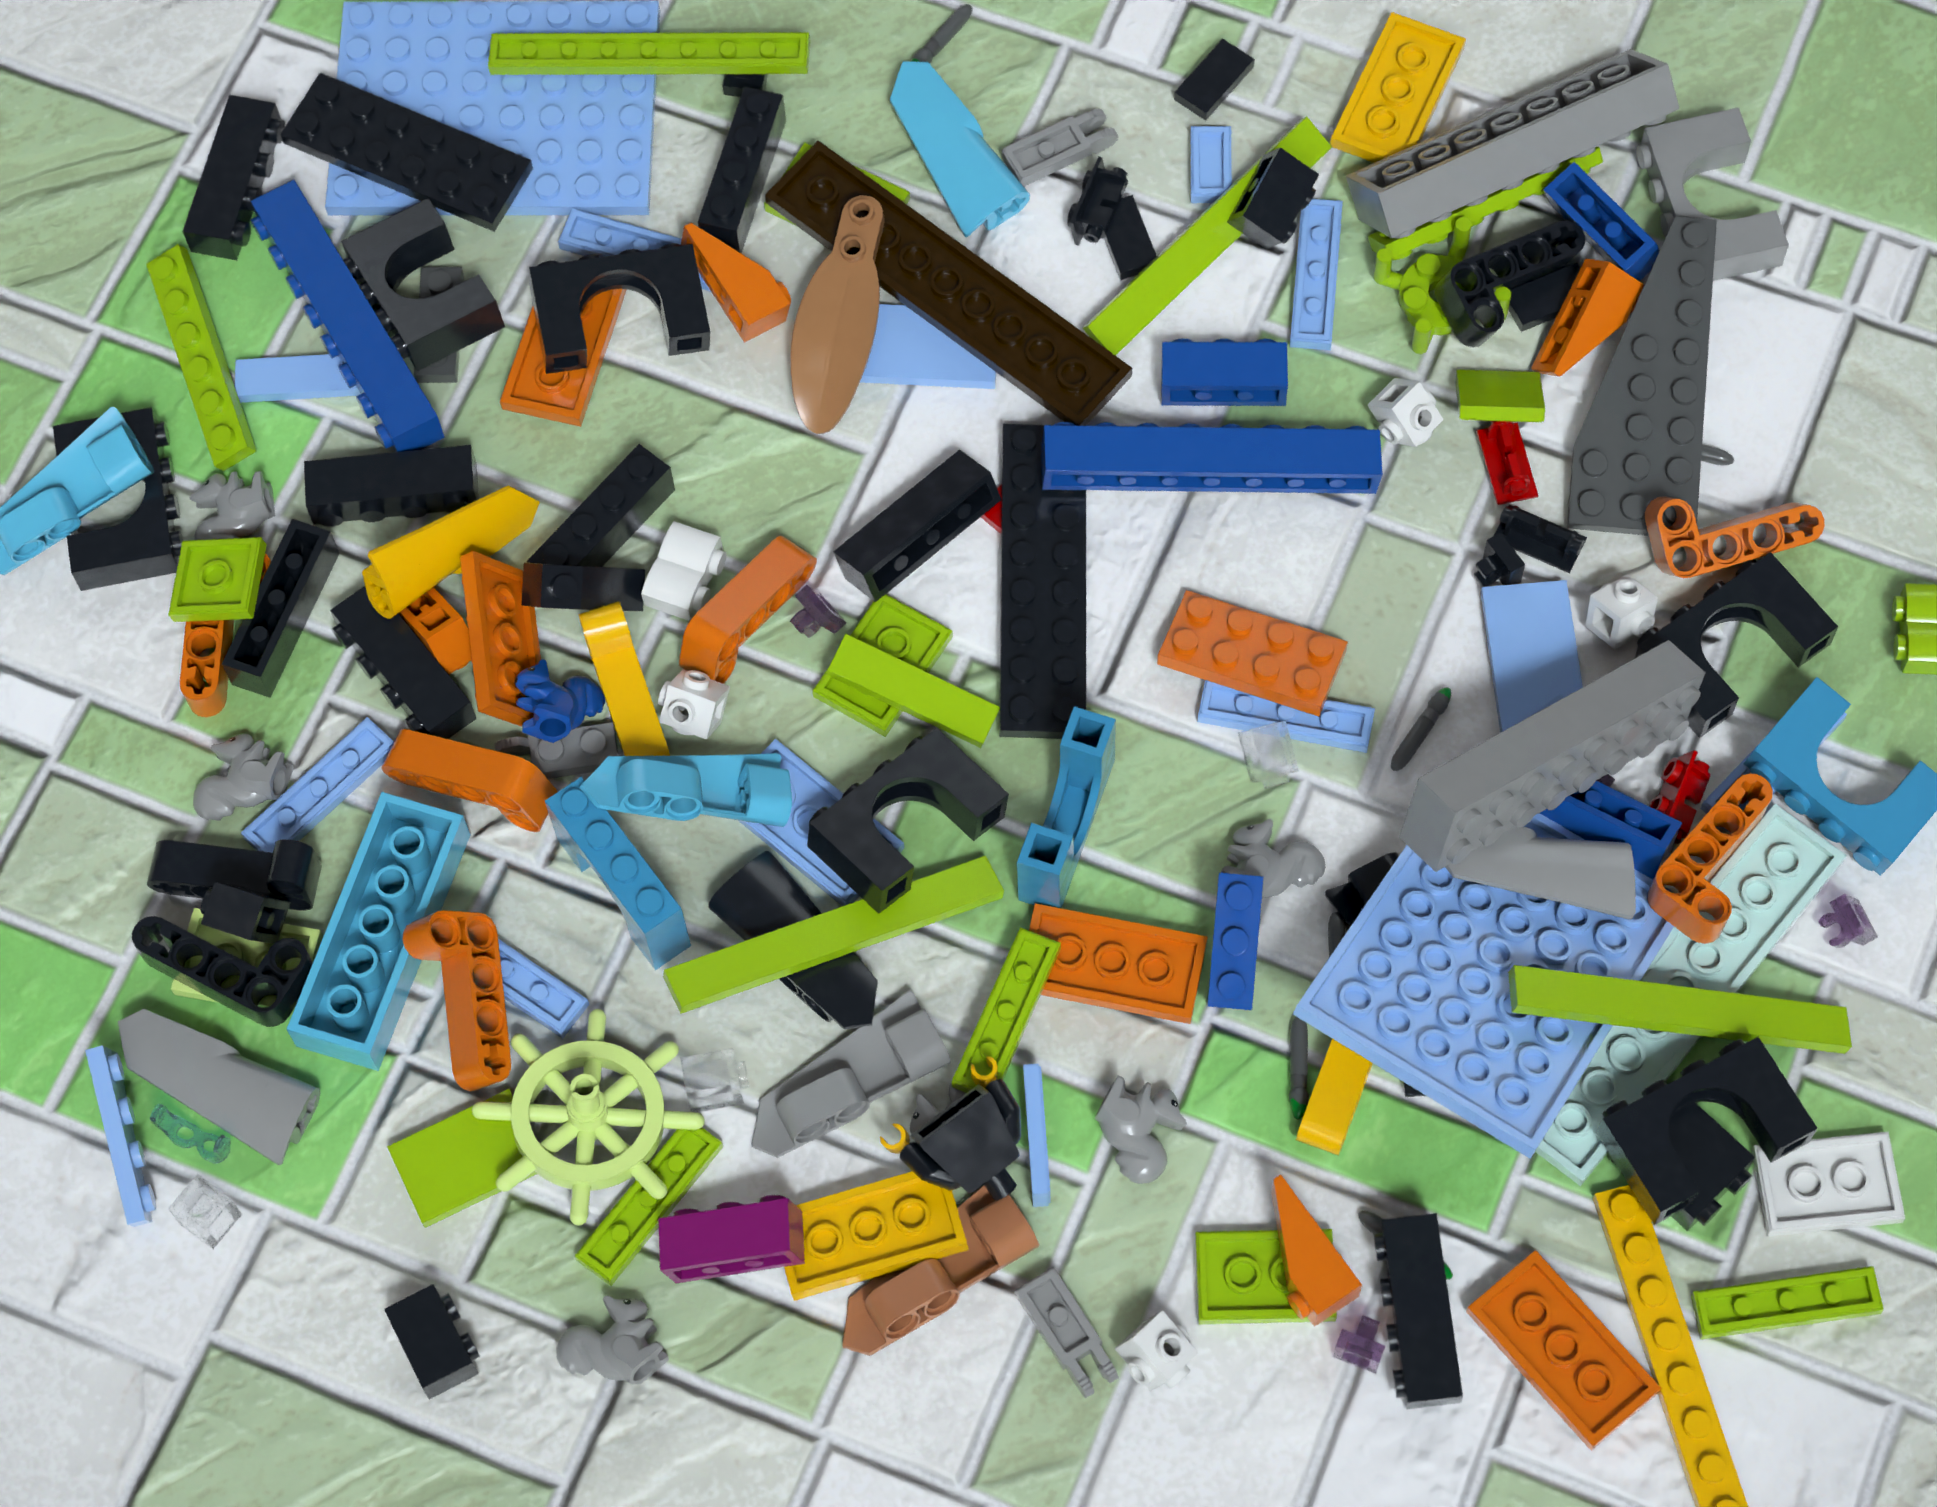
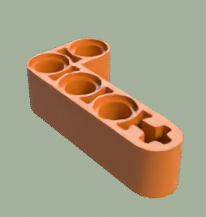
M1658 497L1649 503L1645 511V523L1658 568L1665 574L1680 578L1695 577L1760 558L1770 552L1773 554L1811 543L1820 537L1825 527L1822 512L1814 506L1801 503H1786L1701 529L1697 527L1692 507L1681 499ZM1672 505L1676 511V520L1672 526L1667 528L1664 526L1662 516L1664 511ZM1800 516L1804 517V522L1798 525V530L1783 528L1782 524L1790 525L1800 521ZM1762 523L1766 529V536L1761 544L1756 545L1753 540V532ZM1722 535L1726 540V549L1722 555L1716 557L1713 552V543L1717 537ZM1683 547L1687 558L1683 566L1677 569L1673 564L1672 557L1678 548Z
M782 535L776 537L692 617L683 635L679 666L687 671L696 670L703 672L711 680L724 684L735 668L739 647L808 581L816 567L817 559Z
M265 554L262 572L265 573L271 563L267 554ZM265 573L262 575L260 579V584L265 576ZM234 620L186 622L180 690L192 712L198 716L211 717L220 713L225 707L229 678L222 666V662L232 644ZM208 648H215L214 652L209 656L199 657L202 651ZM202 677L205 678L209 687H205V682Z
M401 729L381 768L387 776L400 783L497 807L511 823L530 832H540L548 815L545 800L558 792L537 766L521 757L408 729Z
M1751 773L1739 777L1660 866L1648 891L1647 900L1650 907L1658 915L1698 943L1707 944L1718 939L1732 913V905L1729 898L1708 881L1761 821L1773 797L1772 787L1764 777ZM1747 800L1750 801L1744 811H1742L1739 807L1740 803L1743 804ZM1716 826L1727 829L1731 834H1724L1718 831ZM1689 856H1697L1701 858L1705 863H1697L1693 861ZM1664 885L1675 887L1679 893L1667 891ZM1699 912H1707L1711 914L1715 918V920H1707L1703 918Z
M444 910L434 912L411 922L405 927L403 932V943L407 952L415 959L441 961L452 1072L455 1081L464 1090L476 1091L505 1080L511 1071V1056L498 934L495 924L486 914Z

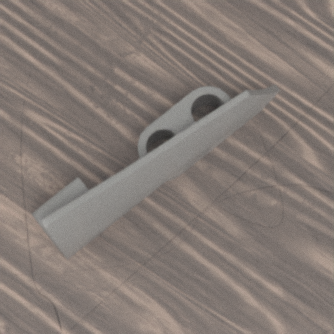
M1515 826L1503 833L1494 844L1490 846L1482 845L1472 851L1461 863L1456 865L1451 863L1446 866V869L1453 878L1565 903L1629 920L1636 913L1634 861L1632 848L1629 843L1537 837L1535 831L1529 827L1517 828Z
M912 991L906 992L875 1015L872 1026L859 1027L761 1098L752 1148L779 1158L857 1119L868 1110L871 1102L950 1064L951 1060L941 1037L926 1010H921Z
M142 1009L118 1021L126 1067L275 1164H283L290 1142L299 1143L316 1110L320 1099L319 1088L242 1057L235 1048L227 1043L146 1009Z

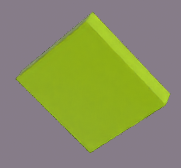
M1456 369L1455 385L1459 419L1512 422L1544 421L1545 402L1540 372Z
M262 537L182 541L168 613L169 617L174 622L253 619L267 546Z

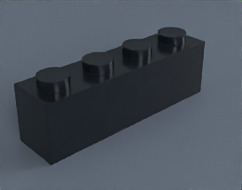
M744 86L698 219L699 228L742 253L786 123L782 94Z
M229 95L182 231L191 252L237 261L242 246H247L251 234L250 221L253 212H255L251 201L262 196L261 188L264 179L269 178L273 171V152L276 144H281L280 134L285 128V122L280 118L276 103Z
M638 444L526 562L603 567L675 491L671 467Z
M471 445L304 461L305 503L313 525L320 524L332 527L346 521L379 522L386 517L405 516L407 518H420L426 515V513H452L479 499L477 463Z
M959 449L833 551L845 579L876 603L1002 500L991 472Z
M295 519L291 520L259 586L254 618L243 619L222 662V666L232 685L271 698L340 554L331 531Z
M365 586L330 610L336 626L331 628L335 637L345 649L352 646L360 655L356 658V661L369 679L377 676L384 686L380 691L391 707L395 710L400 706L409 716L405 719V722L410 730L449 739L476 720L469 699L399 614L391 619L380 615L370 603Z
M1437 1213L1383 1219L1381 1223L1382 1233L1374 1234V1245L1377 1261H1386L1388 1278L1380 1279L1383 1307L1392 1306L1394 1324H1386L1389 1351H1398L1401 1369L1392 1370L1396 1398L1405 1397L1406 1409L1461 1403L1463 1392Z

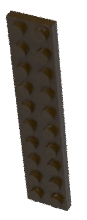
M819 140L765 194L766 204L830 251L834 247L845 204L856 196L866 195L875 198L882 207L885 219L875 260L879 287L1063 422H1070L1075 426H1087L1132 377L1133 368ZM866 210L859 211L856 214V216L859 218L866 217L869 214V212ZM851 247L846 253L854 255L860 251V248Z

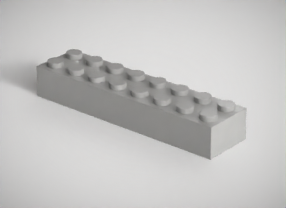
M1629 49L1346 175L1358 218L1363 223L1390 238H1404L1413 234L1416 231L1415 228L1422 224L1439 222L1449 218L1452 215L1451 211L1462 206H1474L1483 203L1491 193L1500 189L1509 190L1522 185L1523 179L1536 173L1552 172L1560 166V162L1572 157L1587 156L1595 151L1596 146L1607 141L1623 140L1629 137L1631 131L1638 127L1661 123L1667 118V114L1680 109L1669 66L1667 63Z
M1668 640L1418 778L1399 838L1435 872L1451 863L1454 865L1461 863L1472 851L1482 845L1490 846L1494 844L1503 833L1513 827H1524L1538 813L1545 809L1553 810L1557 808L1569 795L1577 791L1580 793L1587 791L1601 777L1607 774L1614 775L1626 763L1638 756L1640 758L1648 756L1656 746L1666 740L1674 741L1679 738L1689 725L1687 718L1692 706L1700 697L1699 688L1706 672L1671 641Z

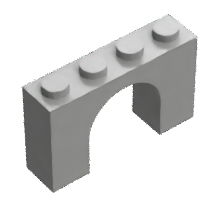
M1739 107L1644 129L1641 145H1638L1636 149L1637 160L1641 169H1647L1650 178L1648 182L1649 194L1654 204L1659 203L1662 212L1660 217L1661 228L1665 237L1675 216L1715 219L1701 213L1689 202L1683 185L1699 173L1745 163L1751 140ZM1776 210L1732 220L1715 219L1717 220L1713 281L1783 265L1789 244Z

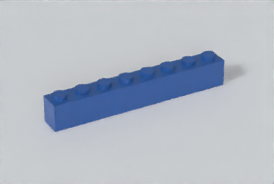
M295 180L252 200L251 204L256 217L251 219V223L261 241L269 239L272 247L268 248L269 254L278 270L286 268L290 274L285 277V280L296 300L301 297L305 299L307 305L303 306L305 315L314 329L321 326L325 334L320 336L331 359L339 356L343 364L338 366V369L349 389L356 386L361 393L356 396V399L366 418L374 416L379 423L374 429L384 448L387 449L392 446L395 452L421 450L445 438L437 414Z
M1058 422L1053 425H1044L1041 442L1042 490L1376 494L1383 475L1380 430H1370L1363 426H1351L1346 429H1326L1323 426L1311 425L1303 429L1284 428L1280 425H1267L1262 428H1242L1236 424H1227L1221 427H1200L1197 424L1159 427L1153 423H1143L1137 426H1117L1113 423L1104 422L1095 426H1075L1070 422Z

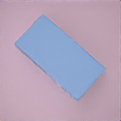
M1191 126V203H1213L1232 185L1231 126Z

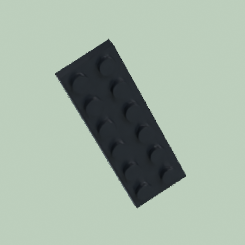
M319 73L280 134L283 144L419 201L429 198L434 207L493 232L496 231L533 170L532 161L528 158L323 73Z

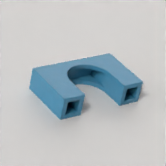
M1816 677L1743 764L1750 769L1751 774H1758L1764 777L1771 787L1784 797L1785 803L1793 811L1805 814L1818 824L1820 832L1826 838L1836 843L1840 842L1851 851L1855 861L1860 866L1869 871H1875L1881 876L1937 811V773L1920 760L1888 798L1875 804H1853L1834 795L1820 777L1817 767V751L1824 736L1851 704Z
M1075 706L1073 707L1060 743L1059 774L1048 814L1043 826L1031 823L1017 860L1019 901L1031 905L1036 903L1062 908L1115 762L1116 719Z
M580 777L545 800L557 840L581 872L589 867H592L621 910L631 939L656 971L691 946L682 909L609 812L605 809L597 808L585 793L580 790V786L584 782V779Z

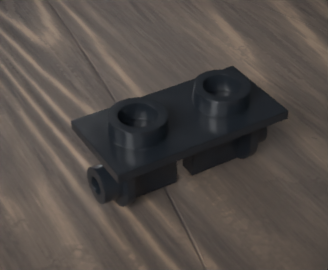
M1098 156L1093 170L1086 172L1082 183V195L1078 204L1074 203L1068 213L1067 225L1071 228L1075 245L1078 246L1083 236L1091 243H1098L1099 239L1105 238L1115 211L1113 208L1103 206V204L1118 207L1129 183L1127 179L1128 174L1125 170L1114 167L1112 171L1106 170L1103 158Z
M1510 504L1508 507L1505 506L1499 519L1500 524L1494 534L1495 536L1501 532L1514 550L1567 573L1571 572L1587 540V537L1578 534L1577 531L1566 529L1524 511L1516 505Z

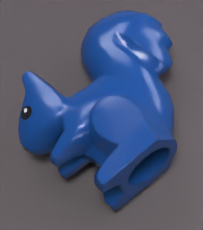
M544 659L540 660L537 665L521 671L514 681L517 689L526 696L517 699V706L527 712L534 713L533 718L523 723L522 732L551 743L565 738L571 730L579 727L585 715L594 717L597 713H601L605 704L604 693L594 681L581 675L571 676L563 682L562 686L551 681L547 662Z

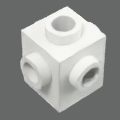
M1394 378L1368 404L1369 409L1380 424V433L1392 444L1417 447L1426 442L1432 436V431L1444 420L1435 407V398L1428 390L1423 388L1420 381Z
M1627 574L1613 583L1603 585L1597 592L1590 595L1585 627L1616 650L1652 629L1655 622L1654 614L1658 597Z
M682 669L671 682L666 681L660 691L658 705L663 706L659 722L671 726L677 733L696 735L707 740L722 722L730 686L711 680L703 672Z
M1163 1310L1145 1320L1115 1348L1128 1364V1371L1138 1383L1145 1385L1149 1391L1164 1383L1169 1388L1175 1386L1191 1371L1186 1364L1198 1354L1191 1344L1188 1333L1181 1326L1174 1324Z

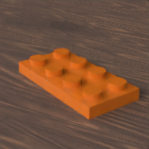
M612 289L602 292L591 299L583 309L581 321L587 347V368L546 374L534 307L532 306L500 400L502 409L581 427L627 289Z
M471 551L461 556L460 560L478 712L522 727L526 720L534 717V713L527 712L517 706V699L526 696L517 689L514 681L521 671L537 665L541 660L535 607L521 605L523 570Z
M1186 590L1158 653L1157 664L1315 716H1320L1345 656L1348 641Z
M1035 903L1029 931L1061 943V950L1041 995L1191 1024L1208 936Z
M1536 1250L1467 1307L1466 1312L1591 1451L1654 1398L1662 1389Z

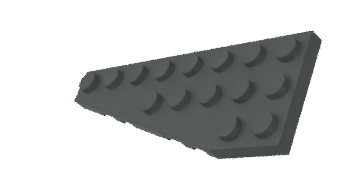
M1675 216L1574 444L1567 529L1649 536L1645 523V511L1649 503L1658 497H1671L1686 501L1692 507L1697 523L1717 220ZM1672 505L1664 511L1662 516L1664 526L1667 528L1672 526L1676 520V511Z

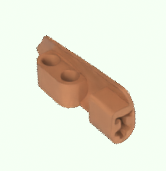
M983 1185L957 1208L969 1250L939 1259H927L915 1266L874 1277L852 1295L848 1300L843 1348L868 1356L873 1355L948 1311L957 1303L962 1291L1038 1248L1039 1243L1032 1228L1011 1196L1008 1195L996 1201Z

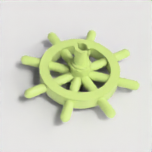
M594 1009L589 1014L586 1041L564 1044L548 1051L544 1055L525 1035L515 1034L511 1038V1046L530 1067L519 1080L512 1103L480 1101L472 1107V1114L477 1119L511 1121L515 1142L522 1155L521 1159L497 1178V1188L502 1192H507L535 1171L545 1180L555 1185L572 1189L570 1220L578 1226L583 1225L587 1221L590 1191L613 1187L631 1177H634L653 1198H664L667 1194L666 1185L646 1165L655 1154L661 1142L664 1129L698 1130L705 1123L701 1113L665 1111L663 1094L654 1074L676 1057L679 1052L678 1045L673 1041H667L642 1060L621 1046L604 1042L606 1014L601 1009ZM584 1067L583 1074L574 1077L571 1083L562 1075V1073L571 1069ZM602 1068L610 1069L623 1075L603 1093L600 1091ZM547 1084L565 1105L534 1104L540 1091ZM636 1088L641 1093L646 1106V1110L613 1108ZM530 1122L564 1124L539 1143L534 1136ZM611 1126L643 1128L635 1142L629 1147ZM577 1137L575 1164L553 1156ZM598 1139L615 1158L599 1164H593L595 1140Z

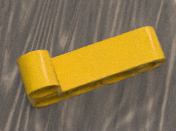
M620 601L579 613L578 616L586 644L624 756H670Z
M1331 1040L1302 1118L1296 1141L1339 1156L1373 1065L1372 1062L1336 1040Z

